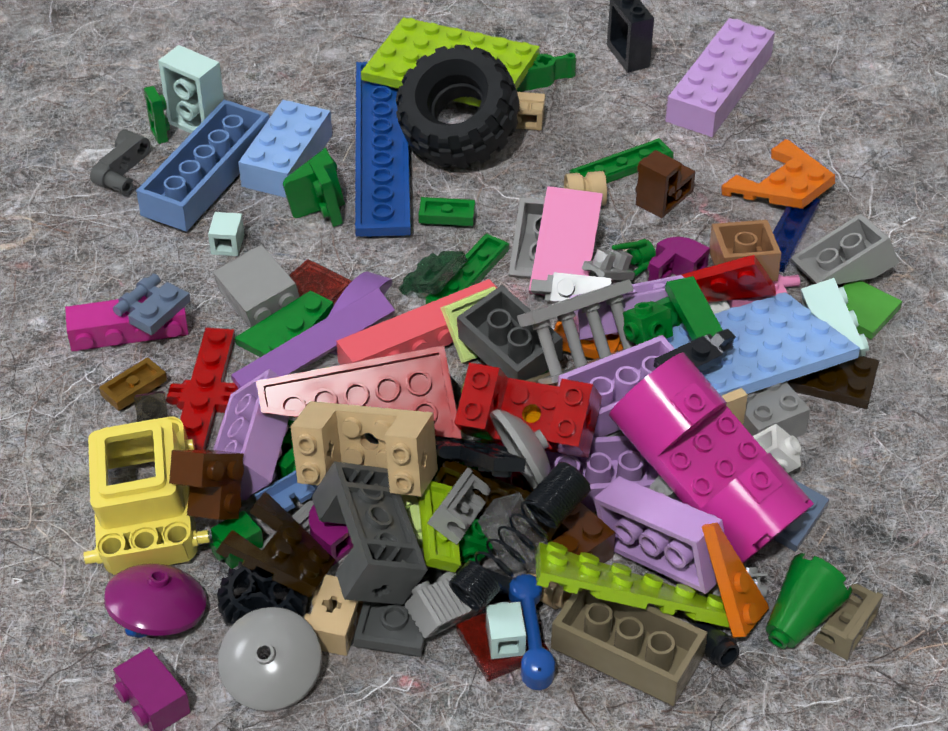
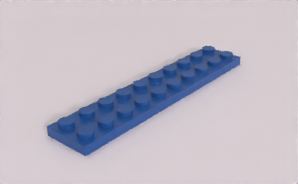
M356 62V237L411 235L408 141L400 128L396 115V96L399 89L361 80V71L368 62Z

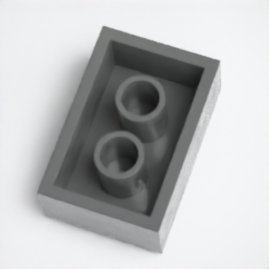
M500 285L457 317L459 339L488 366L499 367L508 378L525 381L542 375L548 370L537 330H533L532 325L520 327L517 315L531 310L503 285ZM548 326L558 360L560 361L563 359L562 337Z

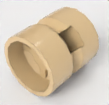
M603 171L588 172L585 177L580 175V173L564 175L565 189L603 193L601 206H606L607 183Z

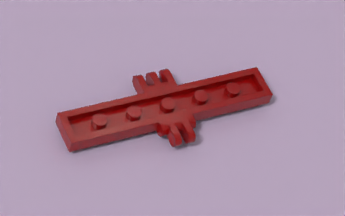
M206 327L191 380H184L182 384L173 383L169 386L166 402L176 405L182 410L180 420L183 423L188 439H193L195 450H206L216 412L225 413L230 395L238 390L235 383L224 382L235 341L234 329Z

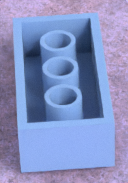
M282 100L238 162L241 187L286 198L283 188L284 179L322 151L331 138V111Z

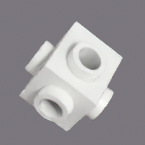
M777 424L753 436L767 454L771 453L787 473L801 467V445L795 436H790Z

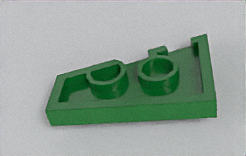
M310 290L234 338L236 345L258 357H262L326 319L334 303Z

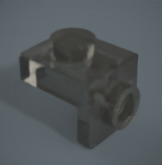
M159 391L134 396L137 422L169 417L165 392Z

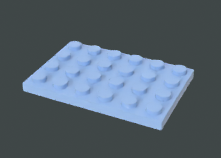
M779 293L776 296L755 300L752 303L732 307L729 310L714 314L722 329H729L736 338L734 339L733 349L728 351L727 355L722 358L721 364L702 372V374L720 395L740 388L749 394L859 357L860 347L827 322L812 315L810 309L799 303L791 295ZM683 322L679 326L672 327L673 336L667 338L668 342L675 349L692 341Z

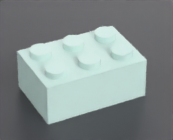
M178 45L158 60L163 95L167 104L166 115L169 124L192 133L224 100L220 62Z

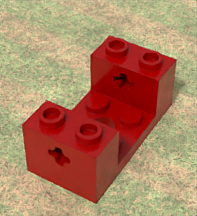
M469 362L454 424L467 436L502 442L493 425L490 413L496 409L504 410L521 418L534 432L540 430L549 444L545 451L589 458L602 396L595 386L590 383L561 378L560 387L508 378L499 367ZM533 407L539 408L541 411L540 418L533 423L526 422L525 414L527 410Z

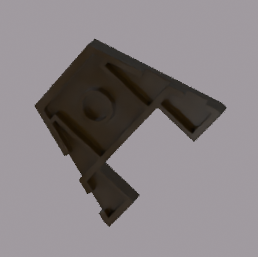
M264 492L256 501L250 513L276 531L270 541L261 550L232 530L222 541L216 553L225 558L229 554H233L244 560L242 566L250 570H254L258 566L273 573L272 580L311 597L335 562V559L268 493Z

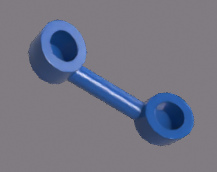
M521 574L513 578L509 584L510 601L512 603L520 602L523 610L529 650L524 653L521 660V678L524 684L532 690H543L548 688L554 680L556 662L550 651L542 647L536 604L542 598V586L536 584L535 576Z

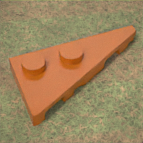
M718 522L704 524L702 530L733 638L746 637L768 611V603Z

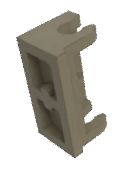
M858 584L851 585L852 593L858 594L862 599L851 594L848 601L830 616L814 640V643L846 660L849 659L877 617L883 594L875 593Z

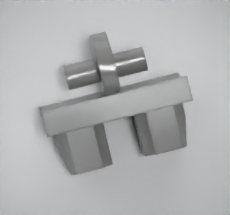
M597 249L594 260L584 261L581 268L585 271H594L596 273L594 277L611 278L613 283H616V280H633L635 272L628 269L633 256L623 250H614L612 253L609 250Z

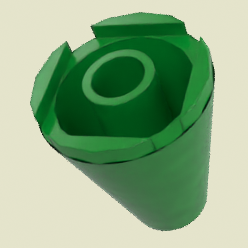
M800 553L795 555L789 565L766 626V631L769 635L768 639L778 648L785 649L786 647L794 648L846 603L852 594V587L850 586L847 589L843 584L846 577L832 564L822 558L814 556L812 560L803 558L806 553Z

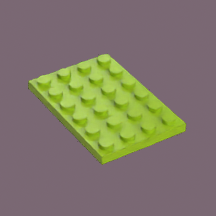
M403 17L362 69L361 80L399 89L403 85L404 75L409 68L414 69L417 66L416 61L423 55L430 56L435 53L437 48L445 46L447 49L455 48L457 44L470 46L472 50L477 47L490 52L492 57L496 60L499 59L506 66L517 89L528 73L529 68L533 66L534 61L540 54V46ZM461 97L453 100L478 107L481 104V100L473 97Z

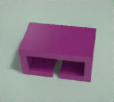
M150 647L113 669L116 679L113 689L122 703L128 701L133 707L131 708L132 714L141 727L147 725L151 731H162L191 713L187 693Z

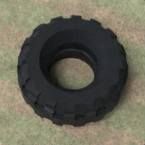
M457 44L455 48L447 49L445 46L437 48L435 53L430 56L423 55L416 61L417 66L414 69L409 68L404 75L403 85L399 87L396 96V115L400 128L416 153L424 160L433 161L438 166L450 168L451 165H456L457 168L471 167L470 163L476 161L483 163L491 158L490 154L494 151L500 152L508 143L507 137L512 136L513 132H515L518 124L517 115L520 112L517 90L506 66L499 59L496 60L488 51L477 47L472 50L470 46ZM473 97L481 100L477 112L466 121L456 124L438 121L442 109L449 102L457 98Z

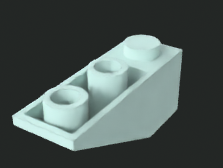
M835 278L802 288V304L810 309L811 314L827 322L842 335L846 336L860 347L859 356L866 357L865 351H869L867 339L864 334L859 335L856 327H859L854 310H848L846 306L848 297L843 287L838 288Z

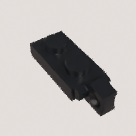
M729 329L717 332L713 337L707 334L655 358L653 366L658 368L673 356L684 352L702 373L721 364L722 358L727 355L728 351L733 349L736 336Z

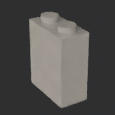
M262 244L213 271L219 291L250 328L300 297L296 283Z

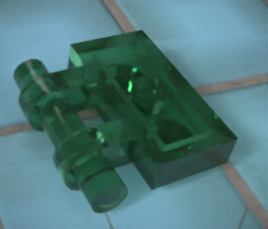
M441 251L438 256L431 253L428 257L422 258L417 264V269L414 272H409L403 278V283L399 287L400 292L404 295H407L411 290L415 291V293H427L430 295L441 292L446 283L458 274L459 269L468 261L464 251Z

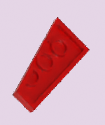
M755 255L681 274L684 278L694 276L707 302L776 295L775 284Z

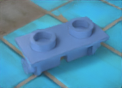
M294 470L289 475L254 495L256 500H258L266 492L288 512L295 507L292 501L293 498L296 497L300 503H303L312 498L319 485L297 483L296 470Z

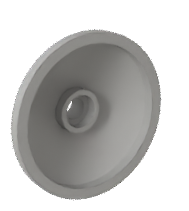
M496 409L490 413L493 425L508 453L525 458V471L521 472V474L534 490L550 473V464L545 452V448L549 447V444L540 430L534 432L521 418L504 410Z
M277 607L257 609L238 619L224 636L218 654L219 675L228 693L245 707L263 712L283 710L302 700L316 683L322 664L321 645L311 625L297 613ZM263 649H270V656L264 660L260 659L261 651Z

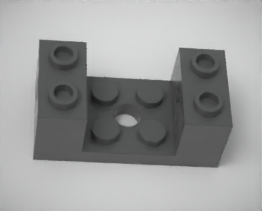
M334 461L312 495L319 521L346 524L353 543V548L336 572L345 600L403 605L412 593V589L417 586L427 572V567L400 494L390 493L387 468Z

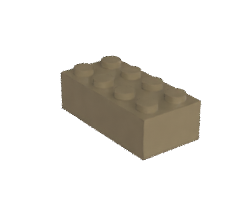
M582 589L577 594L572 593L552 623L551 648L667 704L675 706L704 657L708 632L674 616L662 613L650 605H647L646 609L601 600L592 596L589 590Z

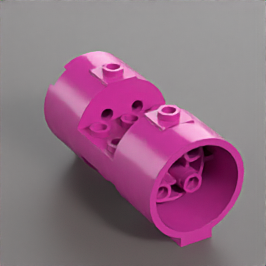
M682 352L664 362L634 386L613 407L609 417L682 503L722 519L724 534L742 563H745L810 509L814 503L771 453L767 454L726 406L727 402L686 354Z

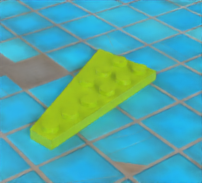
M539 542L535 553L536 584L538 586L548 588L550 581L556 582L564 587L563 590L565 592L577 594L578 591L587 589L592 596L601 600L646 609L648 603L660 608V611L665 614L674 615L678 610L685 611L686 616L693 620L730 627L722 597L709 594L708 597L696 594L693 588L684 584H677L675 587L663 583L664 580L650 573H645L644 576L632 573L631 568L620 563H613L611 566L599 562L600 559L590 553L581 552L580 555L568 552L567 547L562 544L548 542L547 545Z

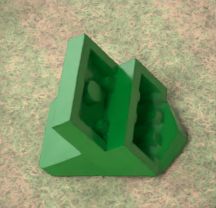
M324 148L288 175L283 181V188L294 218H301L320 211L323 218L328 217L332 226L335 227L343 224L339 207L345 205L337 176V164L327 149Z

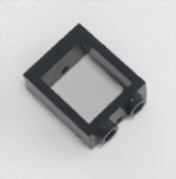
M610 0L607 47L627 73L650 68L654 17L640 0Z

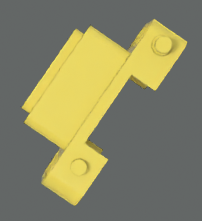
M163 417L106 427L90 433L88 438L90 503L95 512L96 548L95 550L84 552L85 564L103 563L109 573L116 575L129 567L140 564L172 565L189 562L197 553L199 544L210 543L209 531L197 532L194 516H187L189 486L169 483L172 450H195L193 439H188L183 423L179 418ZM155 461V478L108 486V469Z

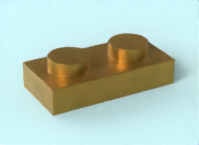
M147 357L101 385L99 390L101 396L120 411L166 382L167 376L164 370Z

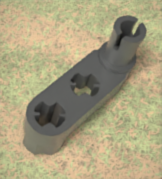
M126 129L121 130L115 140V148L93 166L90 172V180L104 188L110 187L119 191L123 195L129 194L133 188V180L123 175L147 156L150 150L149 139Z

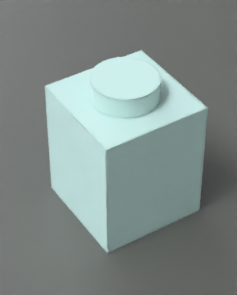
M214 212L208 232L211 255L239 256L244 238L241 213Z
M500 602L494 605H487L486 630L491 659L523 656L526 651V632L520 602Z

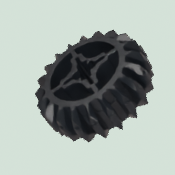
M239 561L238 570L229 568L227 577L221 578V588L217 592L218 610L221 616H223L226 626H232L238 619L249 612L267 607L284 608L297 613L301 617L305 614V606H307L309 600L308 596L272 580L273 573L258 566L254 570H250L242 566V562Z

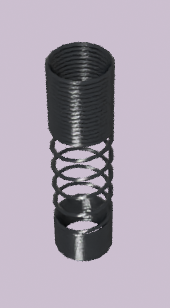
M559 462L532 493L526 497L525 501L521 503L522 514L514 513L509 516L511 527L500 526L498 528L500 540L488 539L486 541L488 553L476 551L474 554L475 561L468 560L463 568L449 581V586L455 595L471 609L481 612L498 594L502 586L487 569L479 564L477 555L483 554L492 558L507 575L513 577L514 573L493 555L489 542L494 541L503 545L518 562L525 564V559L514 548L505 543L500 533L501 529L511 530L529 549L537 551L535 544L516 530L512 522L513 516L525 519L537 534L548 539L547 532L539 524L527 517L523 506L526 504L529 511L544 525L557 529L590 493L591 487L584 475L572 465L566 462Z

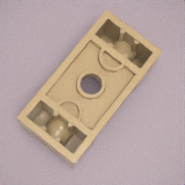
M310 401L290 426L297 483L319 485L333 462L336 461L387 468L390 493L422 496L438 470L433 412ZM365 433L373 434L379 443L373 444L369 442L365 437Z

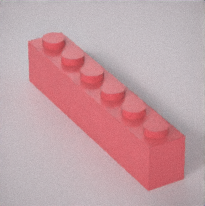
M487 279L336 341L338 362L340 365L432 347L447 346L453 343L441 307L495 285L490 279Z

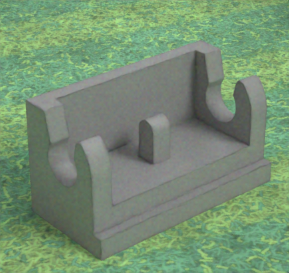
M467 467L427 522V524L456 545L486 503L473 492V489L480 490L484 495H488L491 491L489 486L472 473L473 470Z

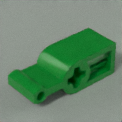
M567 53L566 55L553 57L549 54H539L533 66L529 68L528 73L516 89L517 92L549 87L557 79L575 77L576 55L574 53Z

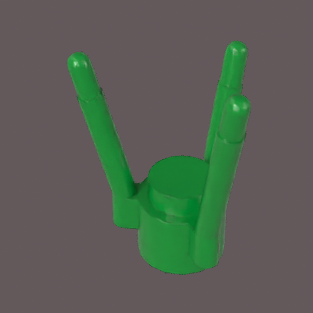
M645 238L635 242L612 245V250L628 249L625 252L633 256L630 264L639 266L633 271L635 272L634 278L644 270H647L649 262L656 256L653 244Z

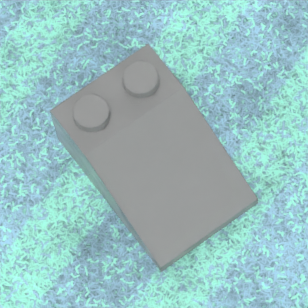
M520 197L509 277L531 279L545 199Z
M862 214L854 217L790 258L792 263L815 284L835 278L837 284L876 278L899 263L890 238Z

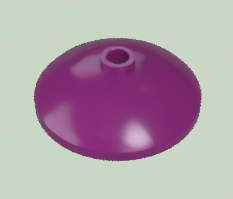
M140 564L119 572L108 582L104 593V605L110 617L121 626L140 634L165 636L186 631L201 620L206 609V594L199 582L181 569L164 564Z

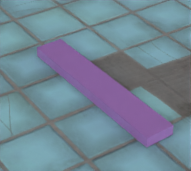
M377 288L231 375V379L239 389L268 369H271L279 376L295 374L337 349V340L382 322L392 316L395 309L380 289Z

